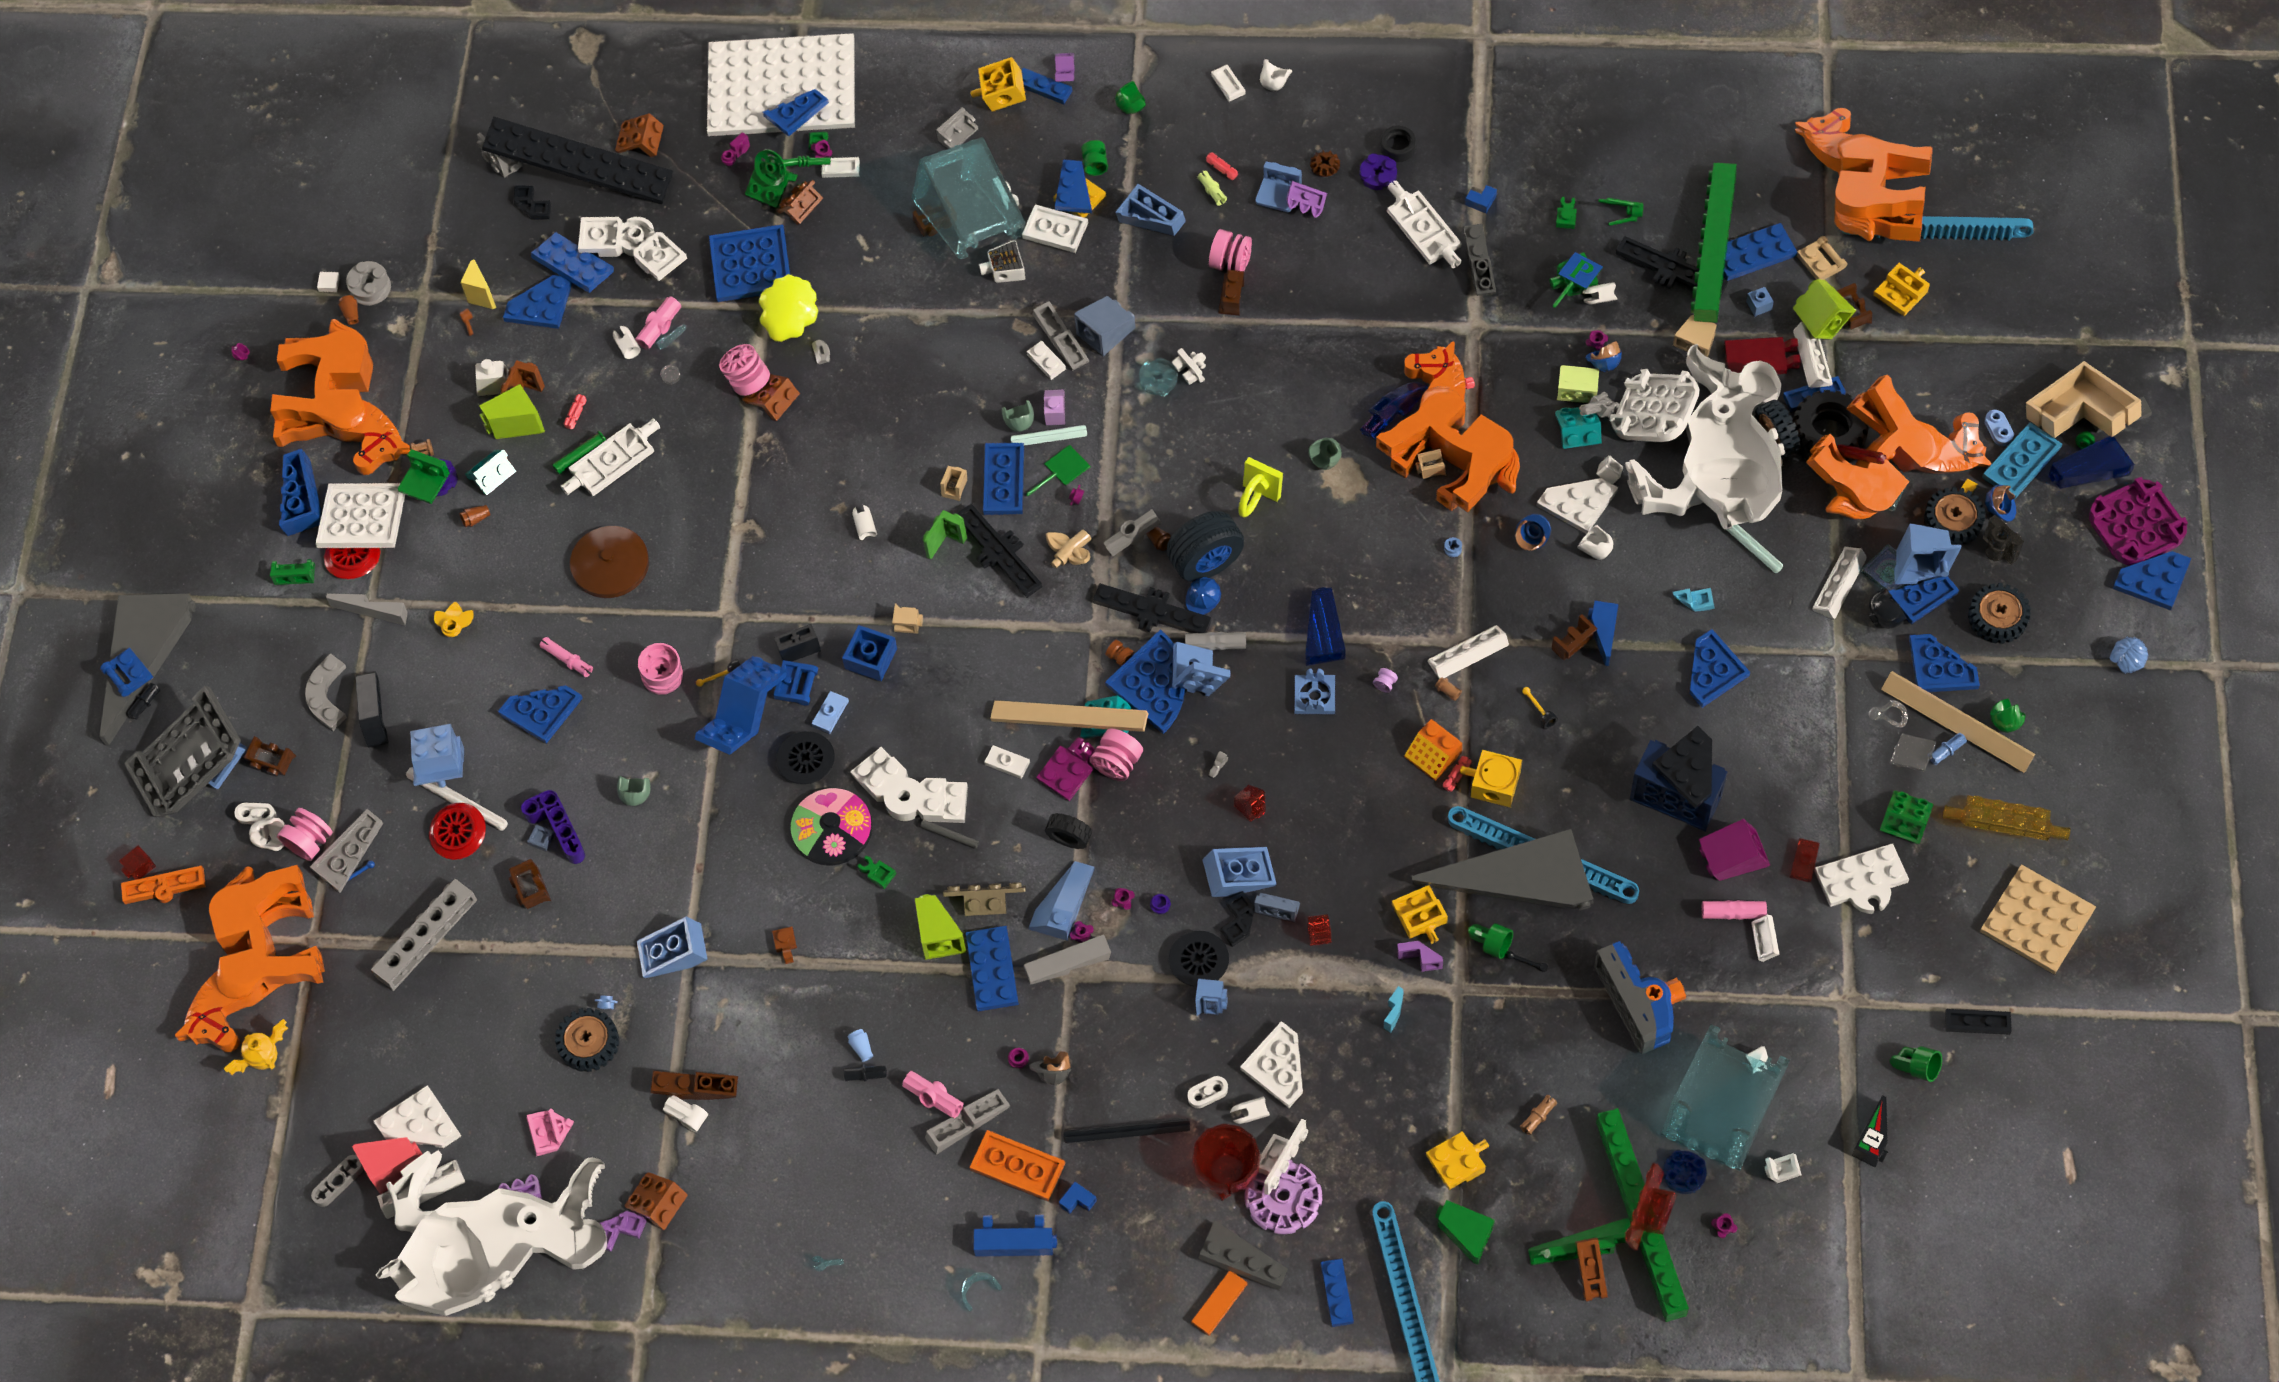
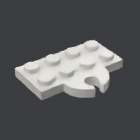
M1893 844L1815 867L1814 870L1830 907L1850 901L1856 909L1868 914L1874 913V906L1869 904V899L1878 900L1879 909L1882 911L1889 903L1891 896L1890 888L1908 883L1909 881Z

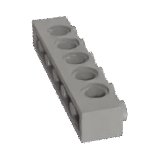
M457 879L448 883L444 887L443 892L430 902L429 907L424 913H420L412 926L403 931L399 940L389 946L386 954L375 961L371 969L374 976L394 991L477 901L474 893ZM450 901H455L452 905L447 906ZM441 916L439 920L433 921L435 917ZM427 931L425 935L419 936L421 932ZM413 946L411 950L405 951L407 947ZM398 961L396 966L391 967L392 963Z

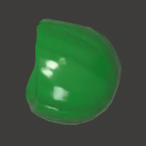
M1134 81L1125 84L1116 94V105L1126 114L1138 113L1146 106L1145 99Z
M2009 698L2000 700L1993 706L1990 712L1993 725L2001 732L2009 733L2016 731L2025 722V713L2020 712L2018 704L2012 706Z

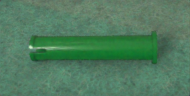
M597 431L595 436L556 463H553V468L558 474H561L605 442V437L600 431Z

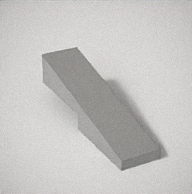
M1050 301L1033 309V317L1072 371L1089 362L1070 329L1067 330Z
M327 594L326 596L330 606L333 608L406 626L408 611L404 603L369 602L367 596L362 594Z
M1101 935L1026 963L1023 967L1031 985L1067 975L1073 969L1109 960L1111 951L1105 935Z
M999 1089L965 1106L955 1119L951 1117L927 1130L925 1140L937 1155L1008 1109L1010 1105Z

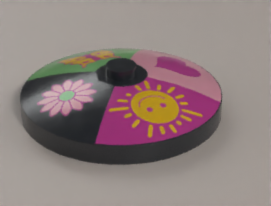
M839 788L822 789L807 796L795 809L791 819V836L800 854L811 862L827 866L843 864L857 857L867 846L872 835L870 811L859 796L848 790Z

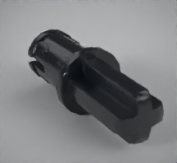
M149 683L141 696L138 695L136 697L137 701L127 712L132 719H138L146 707L151 706L150 702L161 691L158 686L154 688L155 684Z
M863 1065V1067L844 1069L845 1082L853 1080H864L866 1082L867 1079L885 1078L887 1076V1069L884 1065L871 1067Z

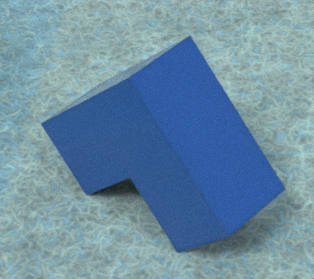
M1486 185L1481 194L1470 190L1465 198V205L1487 213L1497 196V189Z
M1074 1182L1059 1201V1207L1069 1214L1078 1204L1089 1211L1097 1202V1198L1081 1185Z

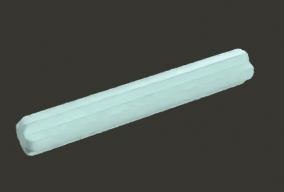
M1085 425L1013 435L1011 436V443L1031 445L1087 436V429Z
M1738 524L1733 525L1730 529H1726L1774 573H1778L1782 569L1783 564Z

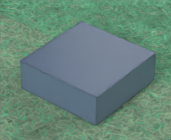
M535 825L527 843L547 851L555 836V832Z

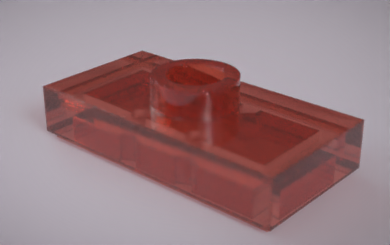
M1799 838L1790 878L1811 883L1820 843Z

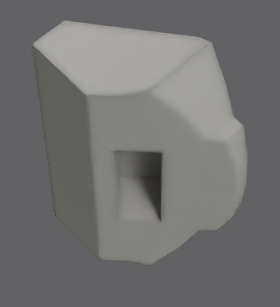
M822 340L814 341L812 347L817 363L830 362L828 345Z

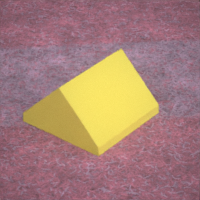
M471 260L461 280L468 303L495 309L496 305L490 289L475 260Z

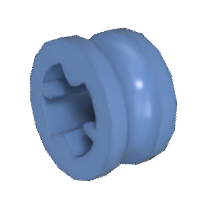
M1452 537L1445 541L1444 551L1446 555L1457 557L1461 554L1462 542L1458 538ZM1452 544L1456 545L1454 550L1450 549Z

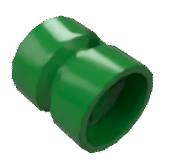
M1098 140L1084 143L1081 147L1084 159V172L1092 176L1104 174L1108 170L1105 144Z

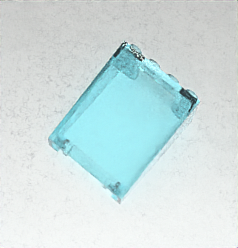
M983 137L956 145L944 151H939L930 156H925L919 160L912 200L960 260L968 257L967 247L972 246L975 249L978 246V241L1002 232H1005L1008 236L1011 235L1014 239L1022 237L1026 222Z
M1711 1024L1672 1100L1661 1135L1671 1141L1685 1145L1688 1149L1696 1150L1710 1159L1722 1162L1729 1168L1741 1171L1786 1073L1790 1060L1780 1056L1776 1064H1771L1772 1058L1770 1057L1764 1062L1748 1056V1054L1727 1045L1728 1038L1724 1037L1723 1041H1720L1718 1034L1721 1028Z

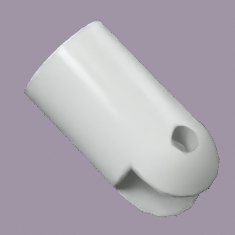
M1615 283L1588 287L1587 290L1584 289L1582 293H1591L1592 297L1586 298L1583 301L1587 304H1597L1617 300L1614 294Z
M620 326L621 331L624 333L623 338L616 331L613 332V338L626 359L634 358L640 353V347L630 330L625 326Z
M863 505L864 512L857 513L856 507L852 512L860 540L867 536L875 537L877 535L871 512L866 505Z
M1264 1096L1235 1105L1230 1111L1234 1112L1241 1109L1244 1117L1233 1120L1237 1124L1270 1116L1266 1108Z

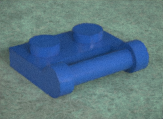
M130 647L110 662H105L100 666V670L109 676L123 697L130 695L153 678L152 674ZM117 667L131 681L129 684H125L114 671Z
M783 660L781 668L787 671V675L783 681L776 685L773 695L774 699L796 702L804 706L809 705V695L814 676L818 673V667ZM802 672L807 673L802 694H796Z

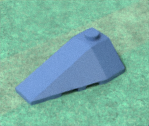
M1075 861L1035 909L1029 930L1068 941L1094 867Z

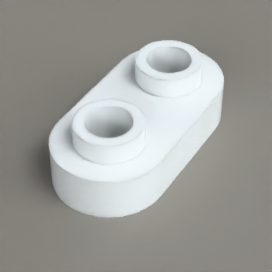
M241 803L236 807L234 815L241 824L253 825L261 820L276 818V811L270 804Z
M1215 1076L1193 1086L1188 1091L1189 1104L1194 1108H1202L1223 1098L1228 1092L1227 1081L1223 1077ZM1217 1086L1221 1088L1218 1092L1214 1091V1088ZM1196 1096L1202 1097L1200 1101H1197L1194 1098Z

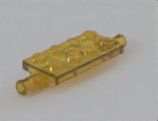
M1967 795L1966 807L1963 809L1944 806L1943 818L1960 820L1961 823H1965V826L2046 841L2050 837L2068 841L2070 836V828L2052 825L2050 823L2051 810L2041 807L2036 808L2019 803L2014 804L2003 802L2002 800Z

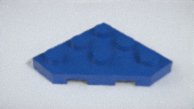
M553 275L507 302L503 316L504 322L559 329L572 282L562 276Z
M2171 551L2122 568L2113 589L2171 610L2191 558Z
M1713 629L1696 639L1689 694L1703 708L1750 676V671Z
M1931 634L1910 635L1909 642L1917 686L1927 692L1979 689L1977 667L1962 660L1959 654L1948 646L1945 647L1940 644L1937 638Z
M564 685L554 690L546 691L545 689L530 692L529 695L510 696L498 713L506 720L547 744L583 697L578 692Z

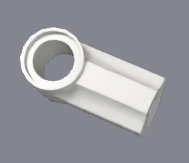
M674 1095L667 1099L663 1108L665 1113L681 1121L682 1125L695 1133L708 1116V1113L695 1104L690 1105Z

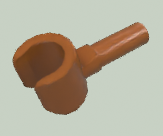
M465 309L460 312L461 320L466 325L469 336H472L473 331L469 320L473 316L469 309Z

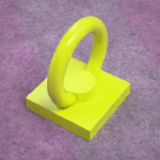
M1248 457L1245 461L1243 486L1246 488L1240 499L1239 515L1243 518L1249 516L1258 504L1261 495L1277 502L1281 497L1283 473ZM1255 491L1249 504L1247 505L1252 492Z

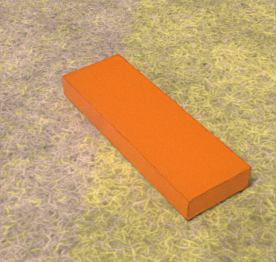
M1229 1271L1191 1321L1192 1324L1210 1336L1246 1288L1248 1282Z

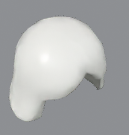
M1264 59L1260 76L1261 85L1267 90L1278 91L1284 86L1292 70L1278 68L1269 63L1268 59Z
M1595 525L1581 540L1577 548L1595 559L1602 560L1612 551L1613 539L1598 525Z
M272 818L254 823L249 831L252 844L259 848L274 851L281 850L284 845L278 840L277 834L284 827L283 820ZM270 835L271 840L266 844L267 839Z

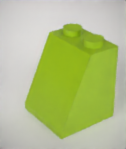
M1823 279L1812 281L1808 286L1807 292L1796 300V305L1793 307L1807 329L1817 339H1833L1856 311L1850 303Z
M521 384L479 406L482 412L479 415L484 423L483 425L487 433H492L495 439L545 432L538 411Z
M925 894L915 898L925 959L967 953L963 933L936 895Z

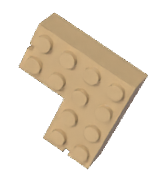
M2083 361L2027 401L2026 417L2036 426H2042V430L2053 438L2059 436L2082 418L2087 419L2109 436L2114 437L2125 429V424L2129 426L2141 417V400Z

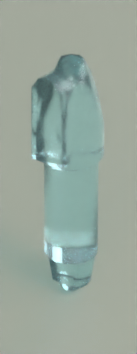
M681 325L668 336L662 337L656 343L658 348L663 349L669 346L687 329L686 325Z

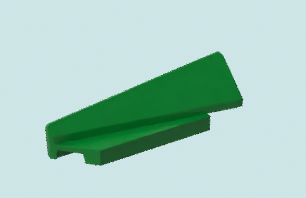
M1624 1218L1528 1249L1531 1265L1578 1259L1575 1241L1598 1238L1601 1255L1614 1253L1615 1244L1633 1242L1635 1232L1630 1220Z

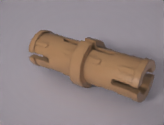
M1546 1095L1537 1108H1533L1530 1116L1520 1125L1523 1132L1527 1130V1135H1531L1535 1128L1546 1120L1547 1114L1553 1107L1557 1105L1554 1098L1550 1100V1095Z

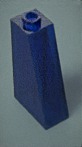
M2108 436L2053 463L2049 477L2061 489L2129 476L2135 464L2115 437Z
M1321 587L1312 591L1305 651L1306 666L1346 658V649L1332 587Z

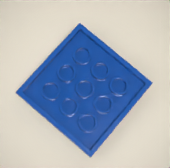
M783 224L709 236L717 302L761 296L766 288L773 286L775 279L790 274Z

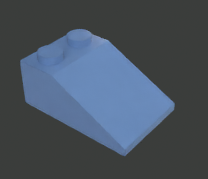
M1267 847L1213 849L1202 859L1212 897L1233 896L1242 891L1247 893L1277 885Z
M687 916L637 941L644 978L689 969L708 960L701 923Z

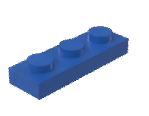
M1026 68L1021 70L1025 90L1063 105L1072 93V87L1056 82L1054 79Z
M1839 377L1831 378L1833 383L1831 386L1810 388L1807 385L1784 392L1783 398L1789 411H1796L1797 406L1800 402H1803L1805 397L1809 395L1812 397V394L1817 391L1823 393L1824 390H1830V392L1837 390L1845 395L1846 391Z
M1337 1259L1321 1262L1332 1327L1354 1324L1343 1260Z

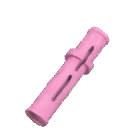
M548 637L542 639L546 644L542 641L540 642L541 649L567 664L569 669L576 670L584 677L590 675L586 670L592 673L593 667L582 661L577 654H571Z

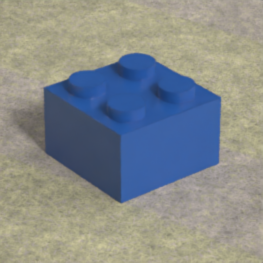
M858 625L842 657L845 669L882 681L897 650L895 637Z

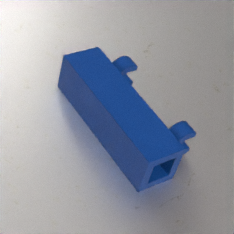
M992 1215L983 1216V1229H974L975 1257L1053 1255V1248H1057V1235H1053L1052 1228H1044V1215H1035V1228L993 1229Z

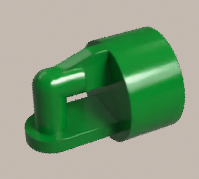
M1497 923L1493 924L1490 929L1478 924L1468 928L1469 936L1484 944L1483 952L1502 959L1508 952L1513 939V930Z
M1923 1046L1918 1048L1903 1047L1898 1055L1891 1057L1890 1064L1898 1070L1911 1073L1915 1078L1933 1082L1941 1070L1942 1054L1940 1051Z

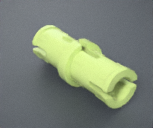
M1203 171L1205 176L1200 173L1197 178L1205 187L1206 193L1212 196L1218 206L1222 205V203L1224 204L1227 201V197L1219 189V184L1211 178L1207 171Z

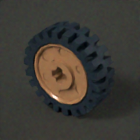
M1771 400L1758 406L1755 410V419L1767 432L1771 428H1776L1778 433L1776 443H1782L1785 454L1781 455V458H1786L1798 452L1800 447V439L1797 436L1798 431L1795 429L1796 425L1792 422V417L1788 415L1789 412L1785 409V406L1777 400Z
M1952 487L1950 491L1949 488H1944L1943 492L1941 490L1937 491L1936 495L1934 494L1925 509V526L1948 530L1951 545H1954V543L1956 545H1962V543L1966 545L1969 544L1970 540L1974 541L1976 536L1978 537L1985 521L1986 514L1985 508L1982 507V501H1978L1979 497L1976 495L1972 497V492L1969 490L1967 493H1964V488H1960L1959 491H1957V487Z
M1998 583L1996 587L1995 584H1990L1989 587L1984 586L1982 590L1977 591L1971 601L1968 618L1973 631H1978L1977 635L1979 637L1984 635V640L1986 641L1990 638L1992 643H1997L2000 640V644H2004L2006 640L2012 642L2014 638L2018 639L2024 633L2030 620L2031 608L2028 605V599H2024L2025 595L2022 592L2018 594L2019 589L2014 587L2011 590V585L2007 584L2006 587H2003V583Z
M582 1008L579 1009L578 1013L573 1011L570 1017L566 1016L564 1018V1023L560 1022L558 1025L559 1029L556 1030L557 1037H555V1043L562 1060L574 1070L576 1068L581 1072L584 1069L587 1072H592L593 1068L599 1070V1066L603 1065L605 1067L608 1064L607 1061H612L614 1058L613 1054H616L618 1051L619 1034L612 1019L606 1013H601L598 1009L593 1011L592 1008H587V1011H584Z

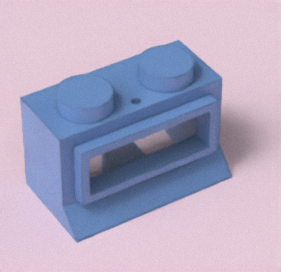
M1198 979L1195 1000L1197 1016L1202 1012L1219 1015V1013L1223 1012V1009H1227V989H1224L1223 981Z

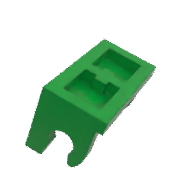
M307 559V563L280 565L277 564V561H272L270 577L275 585L314 583L315 563L312 562V559Z

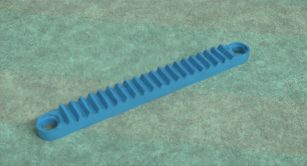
M1923 216L1921 236L1923 239H1926L1927 236L1931 239L1934 236H1937L1938 239H1941L1942 236L1949 239L1952 236L1953 239L1960 237L1962 240L1965 237H1968L1969 240H1972L1973 237H1976L1977 240L1981 237L1985 240L1988 237H1991L1992 240H1995L1996 237L2000 240H2003L2004 237L2007 240H2011V238L2028 237L2034 231L2032 220L2027 218Z
M1453 807L1448 813V823L1451 827L1464 832L1466 836L1470 835L1473 839H1479L1482 843L1486 842L1489 846L1493 845L1496 849H1505L1535 840L1528 835L1464 807ZM1459 813L1464 816V819L1461 822H1456L1452 816ZM1581 859L1589 887L1594 892H1600L1603 896L1607 895L1610 899L1614 898L1626 904H1632L1638 899L1639 887L1636 883ZM1631 888L1634 891V895L1627 897L1623 894V890Z
M1379 1202L1373 1208V1221L1415 1382H1440L1394 1209L1388 1202ZM1385 1208L1390 1214L1387 1218H1380L1377 1215V1211Z

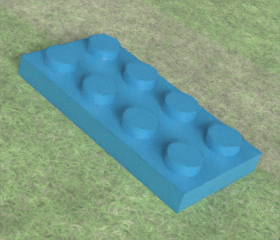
M2030 422L1983 473L1982 478L1993 486H2011L2009 491L2015 495V500L2061 449L2062 443Z

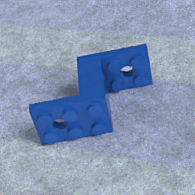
M752 656L724 677L716 717L696 732L695 740L729 755L758 734L767 692L786 678L787 671L778 665L763 661L760 657Z

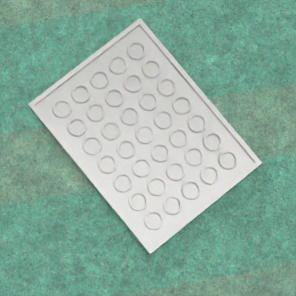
M854 33L709 42L708 136L737 135L742 132L745 134L782 132L763 116V111L776 109L779 104H787L794 101L795 97L813 89L818 90L824 95L829 103L796 131L855 128Z

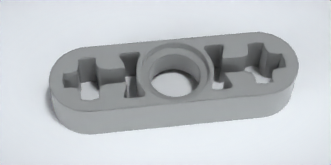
M357 1155L346 1157L313 1189L311 1197L317 1206H328L363 1172L364 1168ZM353 1162L358 1167L356 1169L351 1168L350 1163ZM343 1170H345L349 1174L348 1177L345 1175ZM336 1176L343 1177V1182L339 1186L332 1184ZM329 1185L334 1191L331 1192L326 1186ZM320 1193L325 1194L326 1198L324 1200L319 1198L318 1195Z

